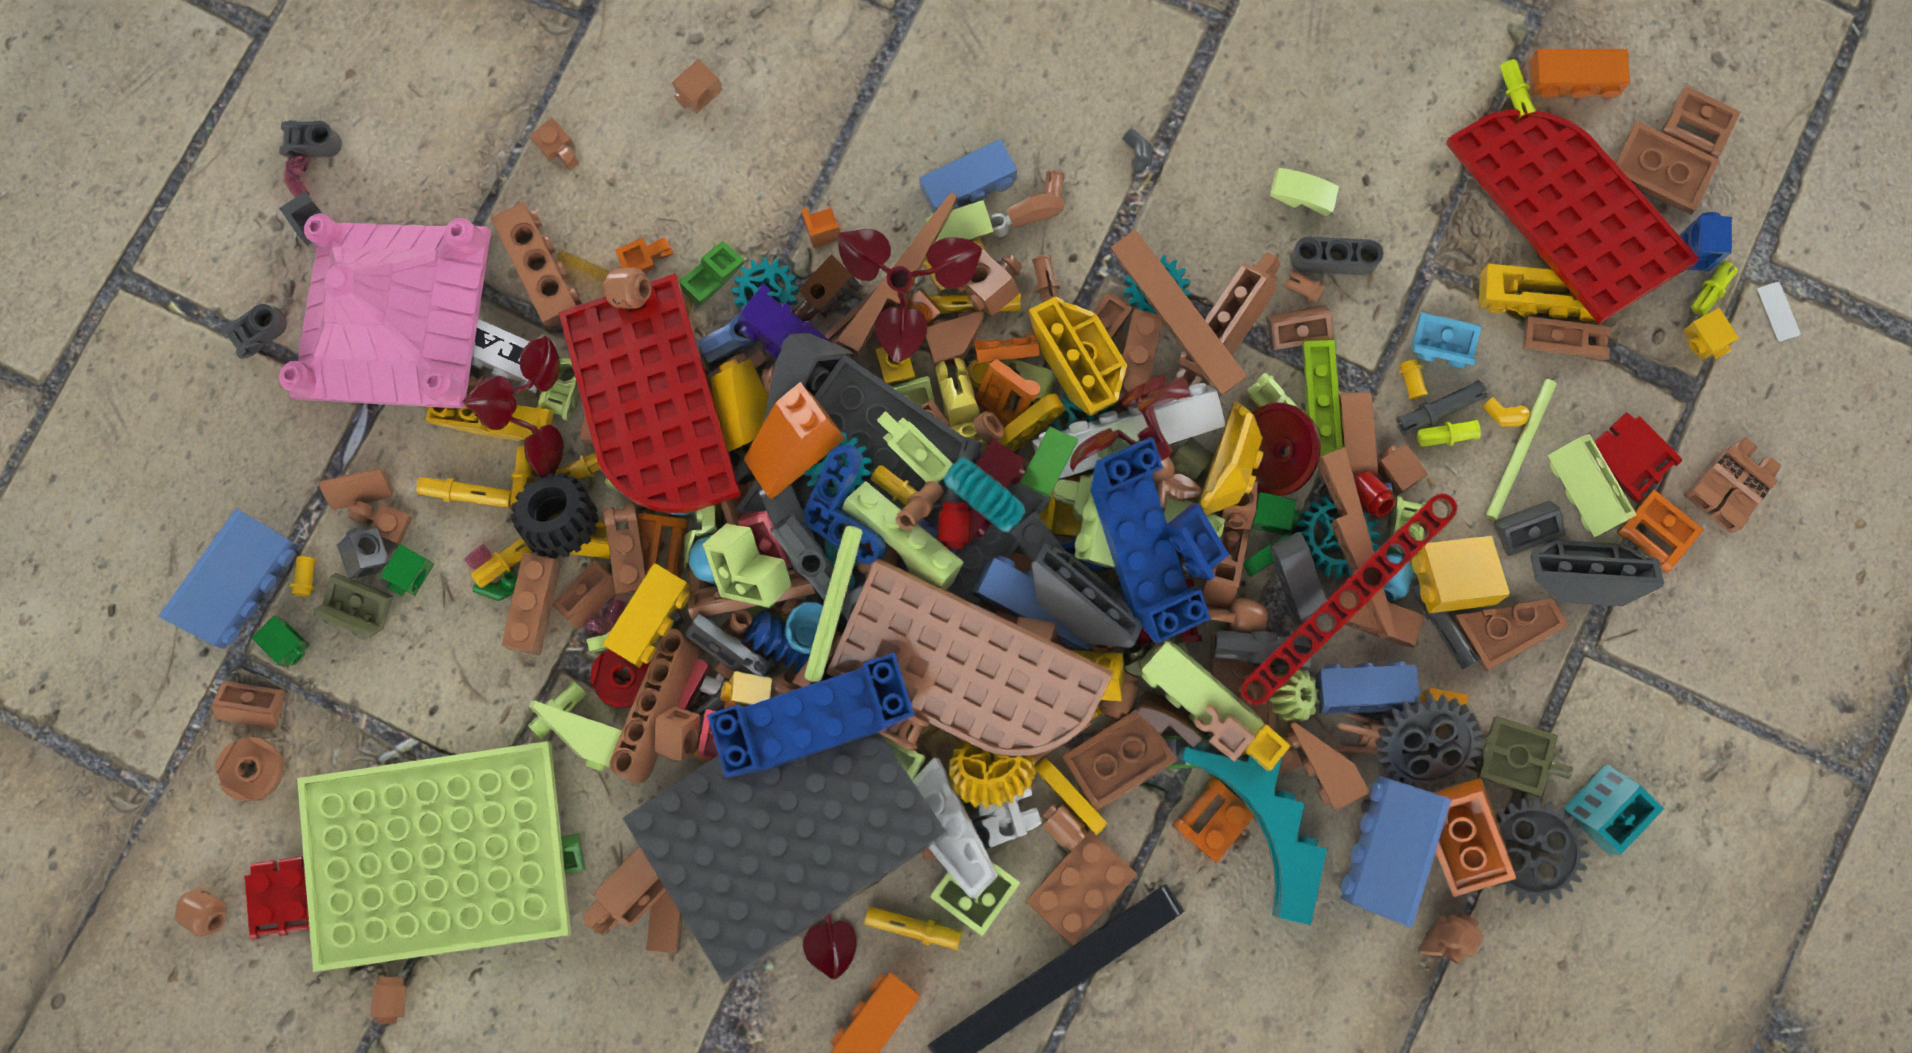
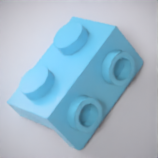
M1420 312L1410 347L1413 352L1417 353L1416 357L1419 359L1435 361L1437 357L1446 359L1447 364L1450 366L1465 368L1466 364H1475L1474 354L1482 326Z

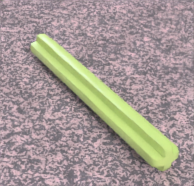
M847 526L844 529L804 677L812 682H820L823 678L862 537V530L854 526Z

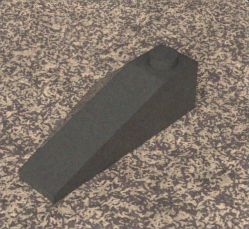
M810 333L790 334L783 341L781 352L775 363L764 422L775 402L799 382L815 396L843 354L850 358L852 352Z

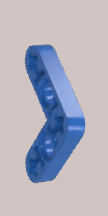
M853 445L837 446L831 451L803 513L804 521L810 529L837 547H840L842 540L839 534L841 523L861 529L863 533L855 559L864 564H871L876 559H882L885 556L886 543L884 539L841 510L861 467L862 455ZM843 454H848L846 459L850 462L849 465L843 466L845 460L841 457ZM829 479L835 480L838 484L839 490L836 496L830 495L827 490ZM816 510H822L820 515L823 518H825V520L818 521L819 514L816 513ZM871 542V549L874 553L869 555V548L864 544Z

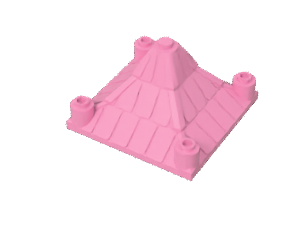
M319 213L311 216L305 223L304 234L309 241L316 245L311 275V286L306 304L307 309L302 328L303 333L298 352L299 357L298 361H291L285 364L279 374L281 386L290 391L289 397L295 400L464 409L465 405L462 401L467 395L491 230L484 226H475L465 218H456L447 226L337 223L325 214Z

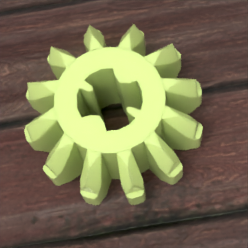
M1287 668L1280 671L1278 675L1275 676H1284L1287 672ZM1299 669L1269 698V701L1273 702L1272 712L1278 713L1280 720L1293 722L1308 720L1310 715L1316 714L1315 705L1320 703L1317 699L1319 689L1315 688L1316 678L1310 677L1308 670Z

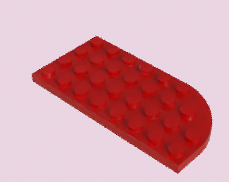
M1518 109L1504 110L1482 117L1447 139L1446 145L1598 324L1606 321L1691 268L1699 260V257L1593 137L1573 122L1542 111L1527 113V110L1523 109L1525 115L1518 118L1521 115Z
M676 273L650 281L651 295L640 308H615L610 305L605 296L558 313L596 458L602 472L620 493L638 505L660 512L688 513L739 497L741 494L680 282Z

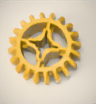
M961 741L960 749L953 750V758L949 759L950 773L948 775L952 782L953 790L963 799L964 803L971 801L975 808L983 804L987 810L991 804H996L1001 809L1003 802L1008 801L1013 804L1015 796L1024 797V789L1031 788V783L1035 779L1036 773L1034 767L1035 759L1034 755L1007 756L995 754L969 742Z

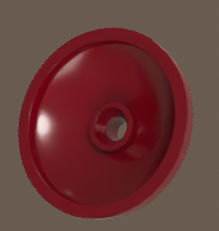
M1279 402L1266 404L1252 412L1262 436L1259 450L1264 453L1258 469L1253 468L1251 475L1256 476L1255 482H1258V493L1285 496L1302 488L1313 476L1320 459V436L1314 421L1299 407ZM1289 446L1290 452L1289 455L1286 456L1285 449Z

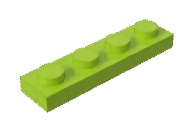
M1335 340L1304 341L1302 344L1307 414L1314 421L1319 432L1321 442L1320 458L1343 448Z

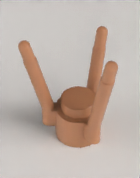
M1357 713L1341 714L1363 723L1361 727L1339 723L1338 728L1359 734V743L1364 744V746L1331 748L1340 754L1366 753L1374 755L1375 751L1379 750L1376 741L1381 739L1378 729H1387L1386 726L1379 724V720L1369 719Z

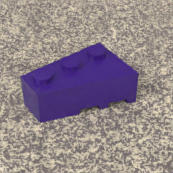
M764 284L760 286L740 312L737 323L741 326L739 331L752 341H755L757 338L766 345L764 350L775 359L778 358L781 352L783 341L790 334L810 333L831 342L808 321L803 322L790 312L792 308L787 303L783 302L781 305L767 294L770 289Z

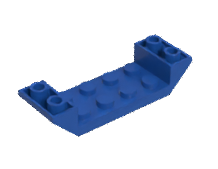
M1148 438L1096 460L1090 491L1126 603L1132 610L1134 617L1143 624V629L1155 643H1160L1209 620L1210 616L1201 589L1187 588L1176 550L1169 541L1170 534L1165 528L1167 521L1151 474L1163 467L1154 438Z
M895 653L864 662L863 668L745 707L737 704L707 714L725 777L729 778L764 771L887 730L915 716Z

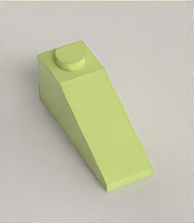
M531 700L529 707L578 757L587 760L586 767L601 772L604 771L605 766L610 767V760L622 730Z

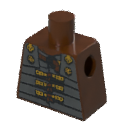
M831 254L799 288L798 291L806 299L793 312L803 322H809L818 312L827 319L863 286Z

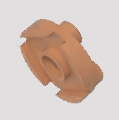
M247 737L228 744L218 757L216 773L219 774L221 782L219 785L228 796L241 801L263 800L274 792L280 784L285 760L280 755L278 749L264 739ZM254 761L256 763L255 768L257 769L256 774L246 778V770L243 769L245 763L251 764Z

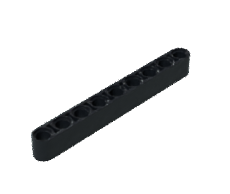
M1167 884L1161 886L927 1045L931 1053H978L1180 916L1185 910Z

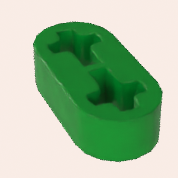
M1289 532V533L1285 534L1284 536L1280 537L1279 539H1277V540L1274 541L1273 543H1275V542H1277V541H1280V540H1282V539H1284V538H1286V537L1291 536V535H1292L1291 532ZM1269 545L1244 561L1243 567L1250 577L1274 563Z

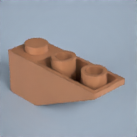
M1293 721L1287 723L1290 728L1286 732L1287 737L1294 749L1300 747L1305 759L1301 760V763L1309 778L1315 776L1320 787L1316 789V792L1324 806L1330 804L1331 808L1336 811L1370 793L1353 762Z

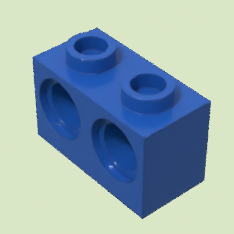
M1718 212L1703 213L1679 235L1699 257L1697 263L1687 270L1711 271L1732 253V217L1720 216Z

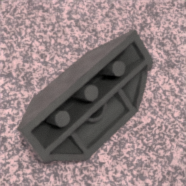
M1554 540L1539 550L1533 551L1530 556L1535 580L1559 603L1624 606L1662 588L1664 585L1658 559L1651 556L1647 558L1640 552L1617 543Z
M1044 543L1032 562L1037 603L1086 644L1132 647L1139 636L1143 624L1134 617L1132 610L1120 594L1071 553L1059 548H1052L1049 544Z

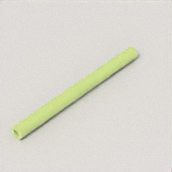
M1545 379L1530 417L1525 424L1485 515L1491 520L1497 521L1557 385L1553 380Z

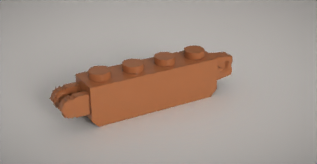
M1269 252L1263 256L1257 265L1253 264L1250 266L1244 264L1239 268L1205 319L1232 356L1277 291L1275 286L1277 275L1275 274L1280 267V262L1277 256ZM1184 350L1179 359L1181 368L1173 381L1178 378H1185L1187 383L1190 379L1194 380L1191 386L1199 383L1210 385L1189 354Z
M640 846L624 860L623 864L609 878L603 881L600 888L593 894L597 901L588 909V912L583 915L584 918L582 919L584 926L594 929L595 933H599L602 936L604 934L607 935L619 922L625 926L634 925L667 891Z

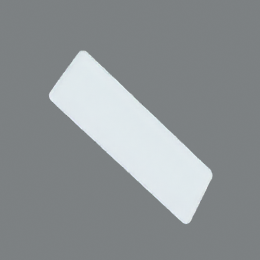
M1780 282L1759 287L1757 289L1777 340L1781 342L1800 336L1801 333Z

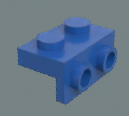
M1192 503L1165 525V528L1170 534L1169 541L1171 545L1186 560L1184 565L1187 571L1195 578L1200 577L1210 581L1215 577L1212 569L1229 556V553L1200 505Z

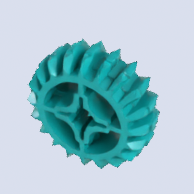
M959 458L947 470L948 473L944 477L945 484L999 529L1009 532L1020 522L1021 517L1025 513L1024 505L970 460Z
M1323 496L1320 499V504L1315 501L1311 502L1309 505L1311 511L1304 510L1301 513L1305 521L1299 520L1297 528L1304 531L1299 533L1308 545L1312 559L1315 561L1316 570L1320 566L1324 567L1322 573L1323 576L1327 577L1331 570L1334 569L1335 578L1340 579L1344 569L1346 575L1350 577L1352 573L1346 559L1337 560L1324 554L1325 551L1333 549L1343 556L1338 541L1333 540L1327 544L1334 534L1330 524L1336 520L1333 516L1329 517L1328 514L1338 513L1333 499L1331 504L1329 498ZM1366 511L1364 518L1373 551L1376 552L1379 546L1372 541L1378 540L1381 536L1380 533L1372 532L1371 529L1378 526V521L1373 520L1369 522L1367 518L1371 514ZM1317 519L1322 526L1320 528L1324 533L1323 541L1318 545L1315 543L1313 533Z

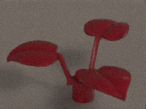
M860 229L840 232L838 234L839 254L845 268L852 276L862 281H872L877 277L881 269L887 273L889 287L898 292L901 310L895 307L884 310L878 316L875 324L876 337L894 362H901L912 356L920 348L927 334V320L924 314L917 309L907 310L905 293L913 289L915 278L935 273V278L941 286L950 289L963 287L973 278L982 253V248L971 240L958 237L943 238L933 243L926 253V259L932 268L911 272L904 266H895L890 269L884 265L891 256V246L889 240L881 232L873 229Z
M543 336L530 341L520 355L521 373L529 380L526 384L512 388L510 381L505 377L492 376L478 384L462 403L477 416L485 427L491 430H501L509 422L529 429L533 434L525 439V456L533 470L539 476L545 478L548 473H556L563 457L564 442L560 432L552 425H543L538 430L535 425L512 417L517 408V402L513 394L528 390L533 385L539 391L546 392L554 386L558 379L560 363L557 350L550 338Z
M1164 374L1152 378L1147 383L1136 386L1120 400L1122 407L1138 403L1137 409L1139 412H1142L1148 426L1138 433V443L1148 438H1154L1161 462L1173 453V450L1160 430L1153 408L1171 401L1192 398L1185 378H1178L1164 385L1166 382ZM1108 428L1090 436L1075 449L1070 460V468L1074 472L1075 467L1080 462L1107 448L1117 438L1123 439L1129 445H1134L1137 442L1119 429L1113 431L1111 428Z
M830 913L825 916L826 925L819 924L809 929L804 937L803 950L812 966L834 980L839 978L852 963L856 953L857 939L854 929L849 923L840 921L832 924Z

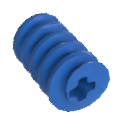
M762 610L752 619L751 624L748 626L744 643H747L751 638L754 639L752 649L757 650L764 644L763 655L768 656L772 650H775L773 659L776 662L783 656H786L784 666L790 667L796 661L795 672L799 673L809 659L810 654H803L794 650L788 644V639L785 636L786 622L782 623L780 617H771L769 611Z

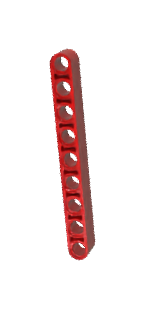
M1437 494L1412 515L1243 681L1240 687L1242 699L1251 705L1263 704L1454 518L1457 513V503L1454 498L1448 494ZM1434 502H1442L1446 505L1448 513L1445 518L1437 517L1433 513L1432 506ZM1412 524L1422 526L1425 532L1423 540H1414L1410 536L1409 528ZM1388 547H1397L1401 551L1402 559L1399 563H1392L1387 559L1386 550ZM1365 569H1373L1377 572L1379 581L1376 586H1369L1364 582L1363 572ZM1348 591L1354 594L1356 604L1352 609H1347L1341 605L1339 598L1342 592ZM1320 614H1327L1332 618L1333 627L1330 631L1325 632L1318 628L1316 620ZM1296 637H1305L1310 642V650L1306 654H1299L1294 650L1293 642ZM1281 659L1286 663L1287 672L1284 676L1276 677L1271 673L1270 663L1272 660ZM1252 681H1257L1264 687V695L1259 700L1251 699L1247 694V686Z

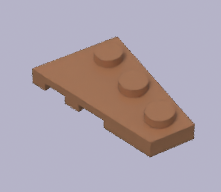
M1553 598L1453 616L1468 643L1480 658L1479 662L1485 672L1569 626Z

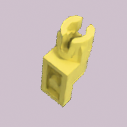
M954 358L957 369L955 373L958 384L957 390L955 389L952 377L948 378L945 361L939 362L935 367V373L943 400L944 414L950 423L949 427L965 438L983 443L981 449L985 451L988 443L979 437L974 428V419L980 415L965 362L961 358Z

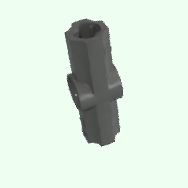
M793 513L786 515L777 521L770 529V532L795 562L799 573L810 581L825 601L834 565L825 555L823 547L813 540ZM808 554L819 557V561L814 565L805 564L802 559ZM849 584L845 596L851 591Z
M1217 630L1213 645V658L1247 662L1248 665L1258 667L1287 638L1278 637V634L1253 631L1247 634ZM1295 639L1293 642L1294 650L1299 654H1306L1310 650V642L1308 640ZM1312 657L1301 667L1302 669L1310 668ZM1274 659L1270 663V667H1276V665L1287 666L1281 659Z

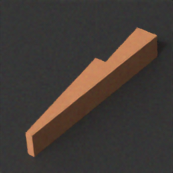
M949 193L893 267L904 266L911 272L922 268L928 249L936 242L957 203L956 194ZM887 275L837 339V345L848 349L857 356H860L875 329L878 316L885 310L888 303L898 309L901 306L898 292L891 289L887 283Z
M1136 229L1110 247L1113 254L1178 344L1186 350L1209 384L1217 390L1219 397L1246 379L1247 375Z
M1343 447L1322 456L1319 459L1318 468L1340 515V518L1334 520L1330 525L1353 574L1374 554L1347 451ZM1365 569L1363 572L1364 582L1369 586H1376L1379 581L1377 572L1373 569ZM1382 588L1366 603L1381 640L1396 634L1384 588Z

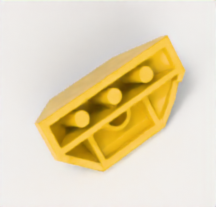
M1053 297L1028 310L1033 330L1039 343L1040 351L1070 401L1091 416L1118 402L1127 364L1097 314L1077 305L1063 302L1064 300L1058 297Z
M1234 401L1226 417V426L1223 427L1199 501V505L1205 515L1238 504L1244 492L1250 494L1256 476L1251 475L1253 468L1258 469L1264 453L1259 450L1262 436L1254 415L1236 401Z

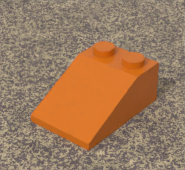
M799 382L775 402L743 460L767 496L772 500L846 438L818 400Z
M1478 778L1433 792L1451 799L1437 844L1436 854L1453 897L1516 879L1482 779Z

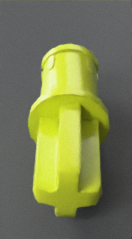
M1514 59L1500 65V70L1508 89L1506 96L1511 98L1514 109H1518L1521 112L1518 118L1525 115L1523 111L1524 106L1527 113L1536 112L1528 92L1530 85L1525 83L1518 62Z
M1721 261L1710 279L1702 283V290L1691 304L1694 314L1702 317L1705 316L1718 298H1722L1726 294L1725 288L1738 273L1736 266L1731 271H1728L1733 265L1731 262Z
M1478 420L1451 424L1448 421L1442 426L1419 429L1416 437L1420 447L1440 444L1453 446L1454 442L1480 439L1481 428Z

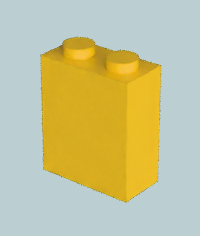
M1492 536L1427 543L1412 558V569L1417 574L1421 587L1420 596L1426 604L1428 614L1495 606L1510 594Z

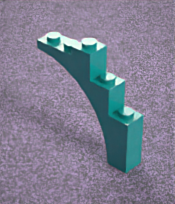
M1189 744V748L1179 747L1177 760L1200 767L1222 780L1241 797L1256 817L1267 840L1273 862L1275 893L1272 915L1311 926L1327 849L1318 847L1319 840L1299 836V840L1296 841L1305 803L1295 801L1296 794L1277 790L1276 796H1274L1281 759L1272 770L1267 771L1248 754L1242 755L1241 760L1238 757L1234 762L1223 752H1220V755L1208 753L1209 746L1196 744L1192 747Z

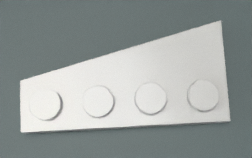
M934 757L913 780V783L947 832L946 836L928 848L970 898L976 899L998 875L958 794L953 790L952 782L940 758Z

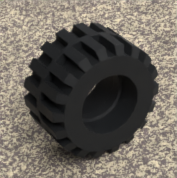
M548 473L545 478L541 476L534 478L535 482L532 484L528 482L523 486L525 490L518 492L515 497L517 502L512 503L511 510L514 513L511 514V520L514 523L513 526L533 553L536 552L538 556L546 557L548 555L549 558L557 559L558 555L565 558L570 556L569 553L572 551L577 553L581 550L580 546L582 544L587 545L591 541L590 534L596 533L597 527L595 524L599 523V516L596 513L598 510L581 482H578L573 476L568 477L565 473H559L555 476L554 473ZM564 510L557 518L547 521L554 513Z

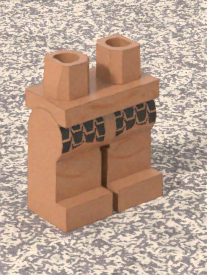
M1746 437L1723 450L1684 494L1687 499L1705 513L1713 510L1709 516L1730 533L1736 532L1745 526L1749 516L1766 497L1770 489L1778 482L1775 476L1781 467L1780 463L1769 456L1764 457L1759 464L1750 459V456L1757 447L1756 444Z

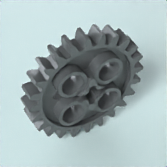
M1428 694L1426 702H1421L1420 698L1415 696V705L1412 706L1403 701L1404 710L1400 712L1393 708L1392 712L1395 718H1384L1383 721L1387 729H1378L1381 739L1376 741L1379 749L1377 754L1385 772H1389L1393 780L1399 779L1400 782L1405 784L1411 782L1412 786L1418 788L1421 784H1425L1427 791L1431 790L1433 783H1437L1443 789L1444 780L1447 779L1455 784L1456 779L1454 775L1458 773L1466 776L1464 767H1475L1472 757L1481 756L1477 746L1483 745L1480 737L1482 730L1474 713L1470 712L1466 704L1460 706L1457 698H1453L1448 702L1444 694L1439 697L1438 701L1434 700L1432 694Z
M1524 799L1521 800L1519 810L1512 804L1507 805L1509 815L1501 811L1496 813L1500 820L1498 825L1508 854L1511 852L1518 854L1522 859V866L1519 870L1514 871L1516 879L1494 886L1507 885L1504 895L1508 896L1513 891H1516L1518 902H1521L1525 895H1529V901L1532 905L1536 904L1538 896H1541L1544 904H1548L1551 893L1557 900L1562 899L1560 890L1562 888L1569 893L1573 892L1574 890L1569 882L1572 880L1580 883L1582 879L1576 874L1577 870L1585 871L1588 868L1580 863V859L1590 857L1589 853L1580 851V846L1587 844L1588 840L1578 839L1577 837L1583 831L1582 827L1574 829L1571 827L1575 817L1572 816L1564 819L1562 816L1565 808L1563 807L1553 812L1551 801L1547 802L1544 808H1540L1538 799L1533 800L1531 807H1528ZM1525 822L1531 827L1532 834L1529 839L1523 840L1516 835L1515 826L1517 823ZM1550 833H1557L1562 837L1563 846L1559 851L1553 850L1548 846L1547 837ZM1511 840L1526 847L1534 846L1536 843L1540 852L1561 857L1563 862L1558 863L1543 856L1535 857L1532 860L1530 852L1510 847L1506 844V841ZM1542 863L1549 864L1553 868L1554 876L1549 882L1541 880L1538 876L1537 870Z

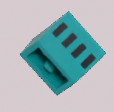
M1605 764L1565 805L1564 812L1569 817L1574 816V822L1579 827H1582L1583 831L1610 856L1621 855L1665 808L1641 785Z

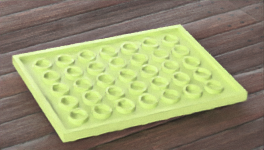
M545 741L297 778L313 972L571 935L551 742Z

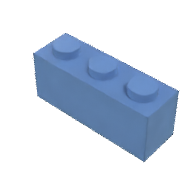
M1000 139L919 177L920 189L934 214L950 192L957 195V203L954 209H957L968 203L973 204L982 201L987 197V194L998 190V192L1007 190L1016 181L1017 169Z
M1392 662L1387 664V666L1375 667L1373 663H1361L1356 665L1355 668H1343L1340 664H1331L1325 666L1324 669H1320L1316 677V686L1319 689L1317 695L1320 701V715L1392 712L1393 708L1403 711V701L1412 706L1415 705V696L1420 698L1416 665H1406L1405 662Z

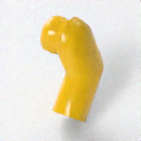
M1494 397L1482 406L1502 427L1522 426L1530 417V411L1526 406L1519 405L1518 407L1504 408Z

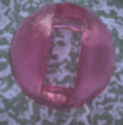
M483 544L472 551L464 560L472 569L476 570L490 560L492 556L491 552Z

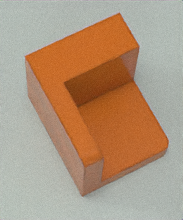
M832 207L810 215L807 208L801 209L813 248L838 240L840 228L838 222H836Z

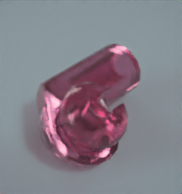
M291 156L285 162L283 181L294 198L304 191L310 195L300 180L301 172L306 171L308 166L303 156Z
M612 598L607 614L596 618L591 617L586 621V632L593 637L606 635L616 624L627 603Z

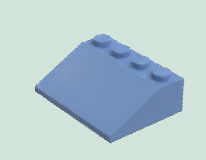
M236 508L161 611L159 617L214 646L225 649L227 645H231L240 634L239 628L244 621L256 613L259 606L258 602L264 593H268L273 589L277 582L276 577L282 568L287 567L293 561L298 545L268 525Z
M1379 775L1377 781L1373 783L1370 789L1369 797L1371 802L1368 812L1363 815L1360 822L1361 835L1358 843L1354 845L1351 851L1352 864L1349 874L1344 877L1341 884V898L1355 906L1412 928L1451 799Z

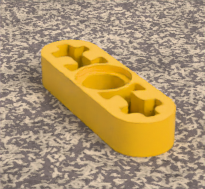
M1057 394L1044 396L1003 428L1004 435L997 442L1015 452L1051 424L1065 411V407Z
M1043 757L1034 766L1037 774L1096 836L1108 825L1046 757Z

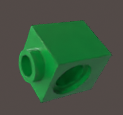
M1260 492L1257 495L1256 512L1251 528L1280 535L1289 533L1291 528L1297 527L1300 510L1295 509L1297 500Z
M400 544L380 577L389 581L386 588L402 597L405 592L416 596L433 568L434 563Z
M275 615L251 637L276 664L284 667L297 664L305 656V650L310 646L285 619Z

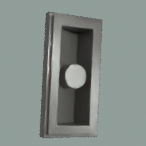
M1551 501L1494 521L1495 529L1508 556L1566 535L1560 507Z

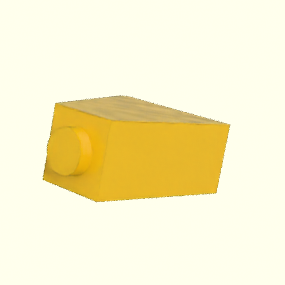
M733 359L719 366L722 372L710 377L714 404L728 452L753 441L764 423L769 396L751 359L738 363L737 359Z

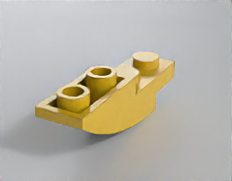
M517 405L512 417L533 424L539 430L543 425L552 424L554 412L549 409ZM466 406L464 409L428 407L425 419L427 423L446 428L525 442V439L533 434L529 429L509 422L501 430H491L485 427Z

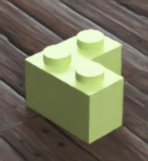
M726 523L703 544L720 597L770 607L792 586L784 559L760 555L754 535L749 527Z
M994 863L993 867L998 876L976 899L970 898L949 872L944 876L930 898L983 936L1018 888L1020 882Z

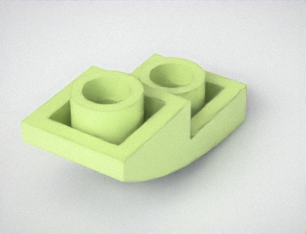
M1278 168L1275 172L1270 196L1293 208L1302 204L1328 216L1334 211L1339 186L1310 174Z

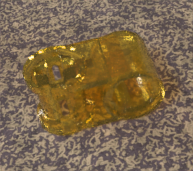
M911 724L909 728L910 732L913 728V724ZM932 724L923 728L917 740L921 746H924L932 758H940L937 756L936 751L939 745L943 743L951 744L954 750L960 749L952 734ZM953 755L948 759L940 758L944 767H949V759L953 758Z

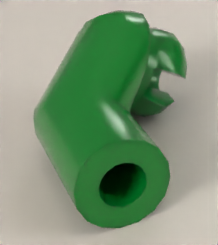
M506 572L499 581L495 583L490 582L482 588L474 583L473 593L501 601L514 593L517 574Z

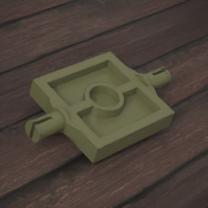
M1498 716L1493 717L1489 734L1485 739H1482L1483 745L1477 746L1479 751H1481V764L1477 778L1536 797H1542L1546 780L1551 774L1569 780L1572 775L1569 772H1573V767L1555 762L1554 749L1558 735Z

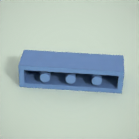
M998 556L997 559H986L970 594L1016 618L1020 616L1054 622L1057 625L1060 641L1079 651H1089L1091 644H1086L1078 636L1072 634L1065 625L1054 616L1048 614L1037 603L1033 572L1028 570L1025 573L1020 572L1014 568L1016 564L1003 556Z

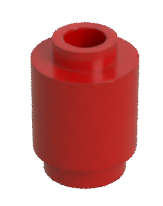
M1361 473L1354 477L1361 506L1369 514L1383 517L1393 509L1396 503L1393 492L1373 473Z
M943 502V510H939L938 541L944 542L946 548L963 549V543H970L972 512H968L969 504Z

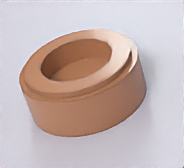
M985 411L974 419V428L979 437L986 443L990 444L992 439L998 441L1003 437L1004 429L1002 423L993 413Z

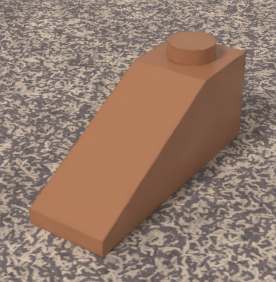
M1224 526L1220 540L1229 556L1212 569L1215 575L1212 580L1204 579L1202 594L1206 604L1230 609L1239 588L1250 530L1233 529Z

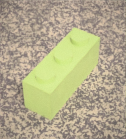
M1590 434L1579 437L1547 455L1551 461L1550 468L1557 478H1561L1566 487L1565 493L1568 500L1577 506L1582 515L1581 522L1588 532H1592L1594 537L1637 516Z

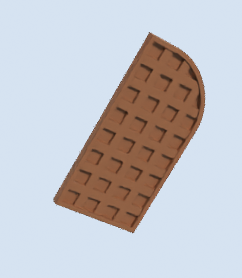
M879 558L872 565L826 672L836 677L863 668L864 662L895 653L916 717L922 718L930 724L985 751L1007 756H1025L1046 752L1057 748L1076 736L1092 718L1113 675V671Z

